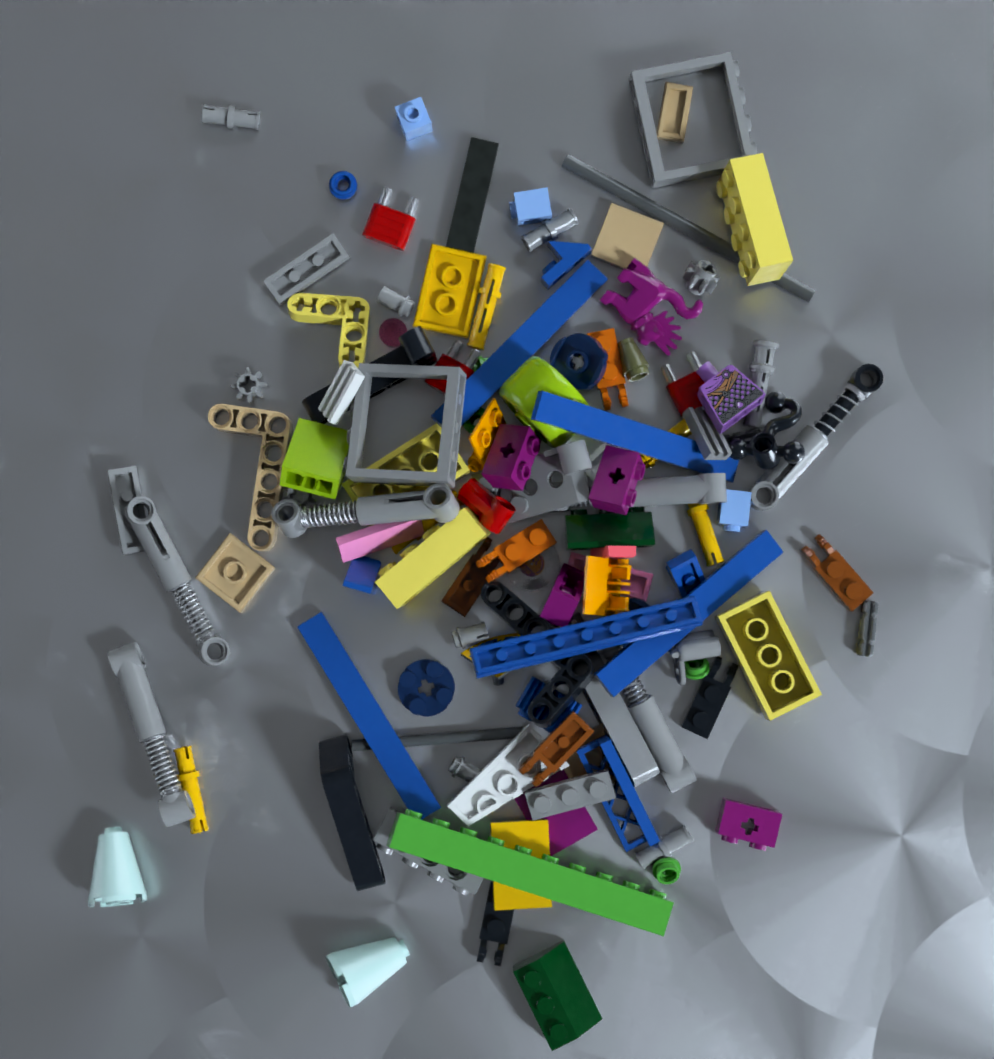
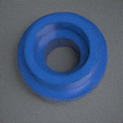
M339 171L329 181L330 192L337 199H349L357 191V181L351 173ZM341 182L349 184L348 188L344 191L338 188Z

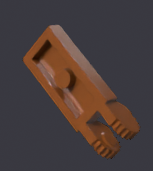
M818 534L814 539L828 556L820 562L811 548L805 546L801 551L814 566L815 572L849 611L852 612L874 592L840 553L834 550L823 536Z
M572 710L535 748L533 754L519 767L518 771L524 775L540 759L546 767L538 772L531 781L535 787L539 786L552 772L555 773L593 734L594 730Z

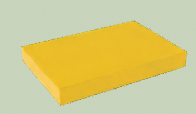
M431 244L413 327L421 326L423 330L468 340L487 256Z
M548 819L490 822V836L504 840L503 847L514 850L515 845L531 849V856L540 859L543 854L550 856ZM492 881L495 911L552 907V900Z

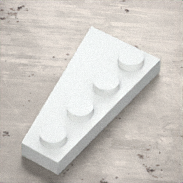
M528 724L447 806L468 827L532 788L534 785L531 781L534 776L546 765L539 759L532 769L524 775L518 770L533 754L535 748L544 738ZM565 762L555 773L570 765ZM552 772L546 779H548L555 773Z

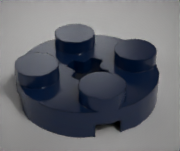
M576 333L564 337L552 349L550 365L560 372L577 391L592 389L600 382L606 371L608 353L603 349L601 343L590 335ZM582 355L584 365L576 370L574 369L576 364L572 362L573 358H579Z
M422 659L411 663L400 675L398 683V695L405 708L415 715L425 717L434 716L444 711L452 701L455 691L454 678L449 669L438 661ZM426 679L428 683L433 682L435 688L431 689L430 696H426L425 692H419L418 688L422 686V680Z

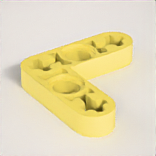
M296 293L289 298L287 302L288 313L294 321L342 325L338 353L339 368L344 360L349 361L350 350L355 351V361L353 363L357 368L359 363H365L370 320L369 304L365 299L310 293ZM299 304H304L302 311H297ZM313 304H316V313L312 312ZM330 304L337 308L330 315L321 312V308L325 305ZM355 308L361 309L358 317L359 322H354L353 312ZM351 331H357L362 334V338L354 342L348 340L346 336Z

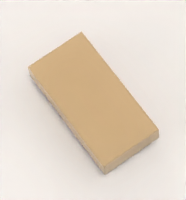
M665 82L656 132L658 139L677 143L684 142L693 86Z

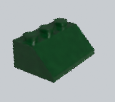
M630 507L627 515L599 509V514H588L587 509L570 510V515H565L566 551L590 550L605 546H636V548H644L655 545L652 512H645L644 507Z
M564 940L513 965V973L552 1051L579 1038L603 1019Z

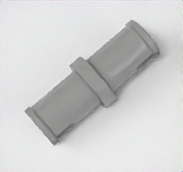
M203 104L202 123L227 125V128L230 129L237 126L259 130L260 111L235 109V106L232 105L225 108Z
M568 208L565 212L551 220L545 219L542 221L541 226L522 235L521 239L527 250L531 252L549 240L554 241L558 239L559 234L578 225L579 222L573 210Z
M683 825L663 838L659 836L660 842L635 852V856L642 868L646 869V867L665 856L671 857L672 852L693 842V839L686 826Z

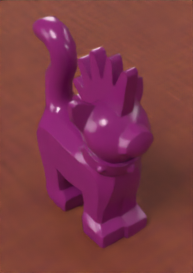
M635 257L627 269H623L617 277L622 283H630L634 288L628 297H624L613 290H607L600 299V302L604 305L612 304L616 307L621 317L631 325V330L637 331V340L640 344L647 346L650 342H655L667 356H670L671 352L667 345L673 349L678 348L671 339L682 340L681 336L672 331L680 330L681 326L669 324L675 317L665 318L668 313L667 310L653 317V313H650V311L662 300H666L672 304L678 315L686 320L693 319L702 313L703 302L698 299L691 308L686 307L683 297L677 291L667 287L655 277L646 265Z

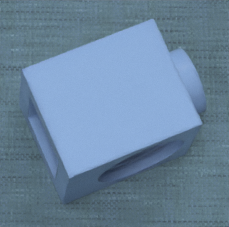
M421 97L395 107L396 116L406 141L433 131L432 122Z
M547 187L515 192L514 201L509 202L511 219L517 218L518 226L542 223L545 219H552Z
M726 489L727 502L718 503L716 525H723L724 531L740 532V527H748L752 492Z

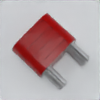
M384 187L378 203L373 204L362 236L391 248L404 251L416 220L413 216L419 200L417 198L414 200V197H410L404 213L391 209L387 205L393 191L390 188Z
M455 340L447 354L442 353L434 366L460 367L467 375V380L474 373L472 368L481 356V353L473 349L465 362L461 363L455 360L464 345L461 341ZM424 380V383L445 395L447 380Z
M691 351L686 355L694 372L678 380L670 364H665V366L661 367V371L669 384L666 388L681 417L688 407H693L694 410L697 407H703L697 394L699 387L705 382L696 373L702 365L695 351Z

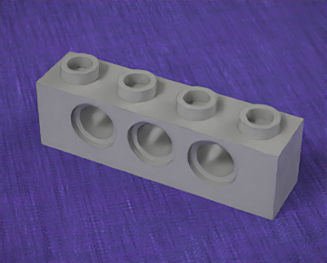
M390 807L373 841L378 843L376 847L390 855L393 851L403 856L402 861L413 868H417L418 865L429 870L427 875L437 881L442 882L443 879L450 881L454 884L452 888L463 895L468 896L469 892L475 895L484 878L464 871L454 874L449 870L448 866L386 846L396 813L400 812Z

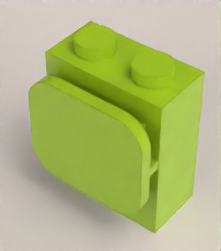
M299 418L282 465L279 485L336 500L345 476L343 463L349 452V445L347 444L348 430Z

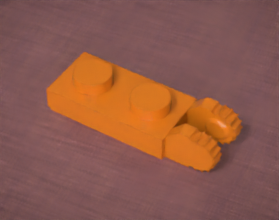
M614 328L587 333L586 335L597 339L608 353L606 371L600 382L596 384L597 390H600L604 411L611 410V399L607 388L617 386L618 399L621 406H628L624 386L626 381L622 372Z
M540 519L495 547L492 552L479 559L476 565L478 568L485 567L492 560L499 559L503 566L493 570L485 577L487 582L490 583L505 573H511L548 550L557 541L544 521Z

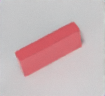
M636 546L590 549V556L610 559L634 558L636 556Z

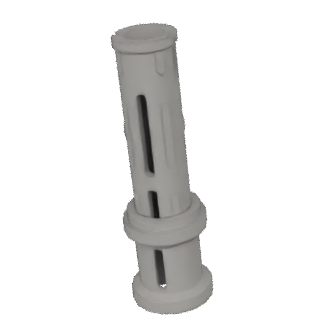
M754 340L755 352L753 363L749 364L750 372H752L751 381L766 394L769 375H772L775 371L773 360L775 349L779 348V344ZM766 395L763 402L745 416L744 426L761 428Z

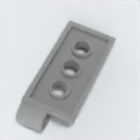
M585 440L570 442L536 455L529 479L535 480L537 491L534 495L529 494L526 490V484L523 491L511 490L512 498L509 502L515 507L516 511L507 524L589 500L591 490L585 471L592 469V464ZM555 471H559L563 476V483L560 487L554 486L551 480L552 474ZM481 472L471 475L472 478H475L495 496L501 497L502 489L493 488L482 476Z

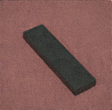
M471 137L446 247L474 253L499 143Z

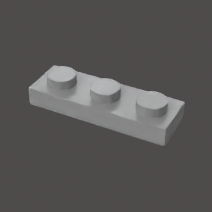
M332 233L263 280V282L281 306L292 295L300 293L350 259L334 233Z
M130 466L108 470L107 474L122 555L144 552L136 533L125 517V509L129 502L135 497L142 496L137 467ZM135 505L133 507L134 516L138 519H145L144 506Z
M607 768L525 791V796L532 820H537L615 799L616 793L609 769Z

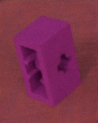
M500 424L482 469V476L493 488L523 491L526 481L530 477L534 459L540 451V438L530 426Z
M609 445L605 446L589 495V500L594 508L627 515L629 507H633L636 501L637 491L635 488L637 482L643 479L645 473V464L639 452Z
M566 563L563 564L539 617L546 619L547 622L555 626L563 627L568 625L584 591L585 576L583 571Z
M723 798L715 831L722 835L721 840L738 844L740 839L750 842L749 847L766 851L767 846L775 848L782 813ZM750 818V821L755 824L754 829L748 828L746 832L741 824L742 822H748Z

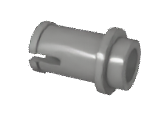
M386 286L381 289L376 301L398 312L400 317L403 315L408 317L415 304L410 296L404 297L388 289Z
M484 621L463 629L456 627V630L451 632L456 648L462 647L464 649L465 645L489 639Z
M456 756L448 769L452 773V777L458 776L467 782H470L481 771L466 762L463 756L461 758Z

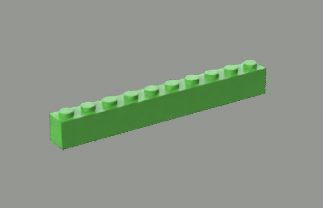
M406 809L404 814L396 813L386 844L390 848L661 936L665 934L674 902L665 900L667 896L665 893L650 889L649 894L639 891L640 885L626 880L623 881L622 885L612 882L613 876L598 871L596 876L585 873L586 867L571 862L567 868L558 865L559 858L543 854L540 859L531 856V849L515 845V849L512 850L503 847L504 840L488 836L487 841L476 838L478 832L461 827L460 832L449 829V822L433 818L432 823L421 820L423 814Z

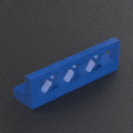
M605 734L578 748L576 752L587 774L592 773V769L598 771L606 769L604 767L607 761L611 769L609 770L610 775H613L616 779L614 785L616 798L625 800L628 804L624 817L613 813L611 808L614 799L609 800V802H601L625 851L628 852L645 842L650 847L660 842L610 738ZM600 747L603 753L600 766L588 763L585 753ZM619 787L623 795L617 793ZM631 812H632V814H633L635 820L629 818ZM617 819L623 821L621 828L619 826ZM627 823L639 826L643 835L627 842L624 836Z

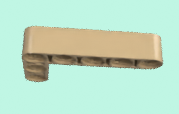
M216 404L208 412V421L215 429L221 432L262 438L247 540L253 549L261 552L269 551L275 546L278 526L272 519V515L268 518H262L259 514V509L264 503H270L274 507L283 499L284 489L279 484L282 465L292 439L293 424L281 412ZM221 411H228V422L224 425H218L216 422L217 414ZM249 415H255L258 419L257 425L252 429L244 427V420ZM277 419H283L286 422L285 430L281 433H274L272 431V424ZM272 447H280L282 451L281 458L277 461H269L268 451ZM275 475L277 478L276 487L271 490L265 489L263 485L265 477ZM260 531H266L269 535V541L266 545L259 547L255 542V536Z

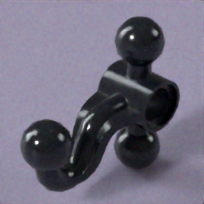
M771 392L765 399L766 409L774 414L789 409L791 411L790 414L770 420L766 424L764 431L756 434L751 439L750 444H747L741 438L730 440L728 445L732 451V454L729 456L731 459L742 460L747 455L754 456L757 466L763 469L775 467L779 463L780 457H783L791 464L799 463L803 460L805 449L800 442L791 441L784 446H777L774 438L778 432L791 428L800 420L802 408L795 399L786 398L781 392Z

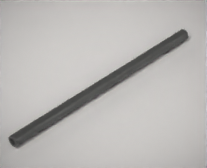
M570 154L566 156L562 164L563 168L728 259L739 263L738 251L733 250L731 243ZM785 273L780 280L770 281L808 303L816 291Z

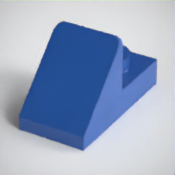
M548 241L547 247L558 258L559 262L556 263L553 260L542 270L544 275L541 277V283L549 290L589 256L592 248L589 244Z
M692 549L666 562V571L681 599L705 580L697 557Z
M366 556L352 560L343 586L374 595L377 587L375 581H377L381 561Z

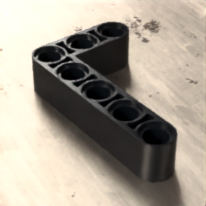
M418 326L405 332L398 338L400 347L369 364L432 366L437 362V357L422 327ZM372 377L370 399L408 378ZM330 385L311 394L302 401L311 421L322 424L328 422V418L323 416V412L319 411L318 407Z
M496 580L490 583L486 582L481 588V598L488 608L519 635H529L532 629L537 626L544 627L545 631L554 629L553 626L539 617L540 615L501 582ZM492 591H502V596L498 601H489V595ZM513 609H523L521 618L517 620L510 619V613ZM585 654L551 661L560 670L528 706V716L535 725L540 728L552 726L592 681L595 668ZM578 663L588 664V670L584 675L578 676L574 674V667ZM562 684L569 687L568 694L562 698L556 697L554 694L556 687ZM542 706L548 707L550 710L548 717L543 720L536 719L537 709Z
M345 734L319 741L321 780L356 890L361 891L386 884L383 867L355 781L353 753L349 738Z

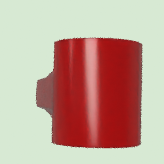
M471 478L458 492L457 498L479 516V522L486 529L495 534H499L516 511L510 502L500 496H495L475 478Z

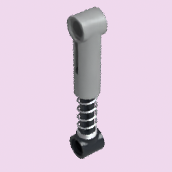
M865 364L855 370L847 382L848 385L844 388L845 392L842 395H837V401L829 405L830 408L827 412H822L821 419L814 421V426L807 425L793 440L800 442L805 449V456L802 461L791 464L783 457H780L779 463L775 467L768 469L749 489L748 492H752L750 506L753 509L765 511L774 507L785 492L828 445V435L832 431L835 432L834 429L840 422L843 423L842 420L847 414L851 415V409L855 405L858 406V402L867 399L871 393L880 388L883 383V373L879 367L874 364ZM862 373H868L872 377L873 383L870 387L864 386L861 383L860 376ZM790 464L792 466L790 470L774 485L772 482ZM758 489H765L769 492L770 500L767 504H762L757 500L756 493Z

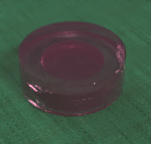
M396 318L385 320L379 328L381 341L391 348L399 347L398 338L407 332L406 325Z

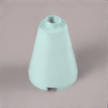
M122 827L105 828V833L100 834L98 837L88 906L94 907L95 902H100V907L134 904L133 900H136L138 897H140L141 903L147 901V893L128 832H122Z
M395 937L331 952V954L326 956V960L334 978L337 980L346 1003L349 1007H353L407 963L405 957L409 956V952L402 939L397 941Z

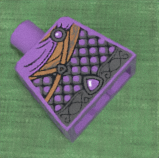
M708 361L696 371L705 382L699 387L698 399L719 434H722L759 406L766 395L762 389L731 364L718 372Z

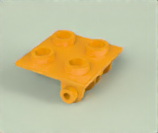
M492 398L468 438L474 449V452L468 459V468L472 472H478V470L483 469L499 425L506 424L503 413L495 398Z
M586 556L582 614L610 616L629 611V597H620V594H630V591H620L621 586H630L628 582H621V580H630L632 565H629V559Z

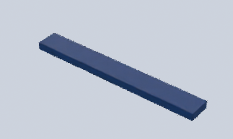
M589 260L466 380L461 427L501 388L502 384L528 358L532 357L607 282L608 278ZM444 403L431 415V418L441 428Z
M538 391L531 420L622 449L639 452L641 455L700 474L726 473V482H734L739 460H734L730 457L727 460H704L695 440L545 391Z
M763 530L684 598L696 597L704 621L779 557L783 551L767 530ZM694 628L631 642L593 675L611 697H615Z
M691 596L470 648V655L476 678L478 679L702 626L703 619L696 597Z
M323 612L299 625V631L409 810L423 814L421 820L442 808Z

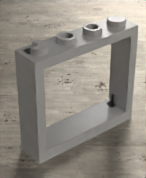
M731 52L631 71L629 84L652 188L721 175L730 159L758 154L755 142L751 143L749 132L752 130L750 116L744 113L743 105L746 103L743 87L739 88L737 77L740 75L737 60H733ZM723 67L742 156L665 171L645 82Z
M359 363L358 369L365 378L355 394V400H352L350 405V414L353 418L352 426L347 431L349 452L343 463L346 477L354 483L428 487L436 483H443L449 488H455L467 377L465 372L460 367ZM372 377L447 380L437 472L362 468Z

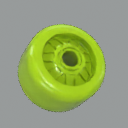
M538 356L528 358L502 384L499 395L524 426H530L544 443L552 448H557L566 444L575 433L531 420L538 391H545L588 405V403L576 388L552 365Z

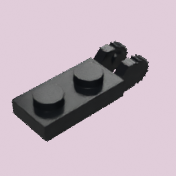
M719 656L714 658L709 673L702 678L681 724L682 728L708 739L739 667V665L732 663L726 672L723 683L713 679L722 664V657Z
M490 881L479 935L481 941L477 962L483 963L486 958L488 940L498 942L497 951L494 955V965L501 966L505 944L508 943L514 909L494 910L492 881Z

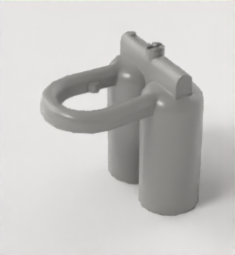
M712 629L688 633L666 652L670 653L673 658L674 672L678 684L681 686L686 684L684 662L721 656L720 641L718 636L714 635Z

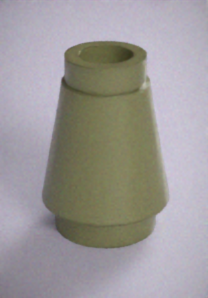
M630 337L618 342L623 376L627 377L629 382L647 377L650 374L648 370L650 365L634 339Z

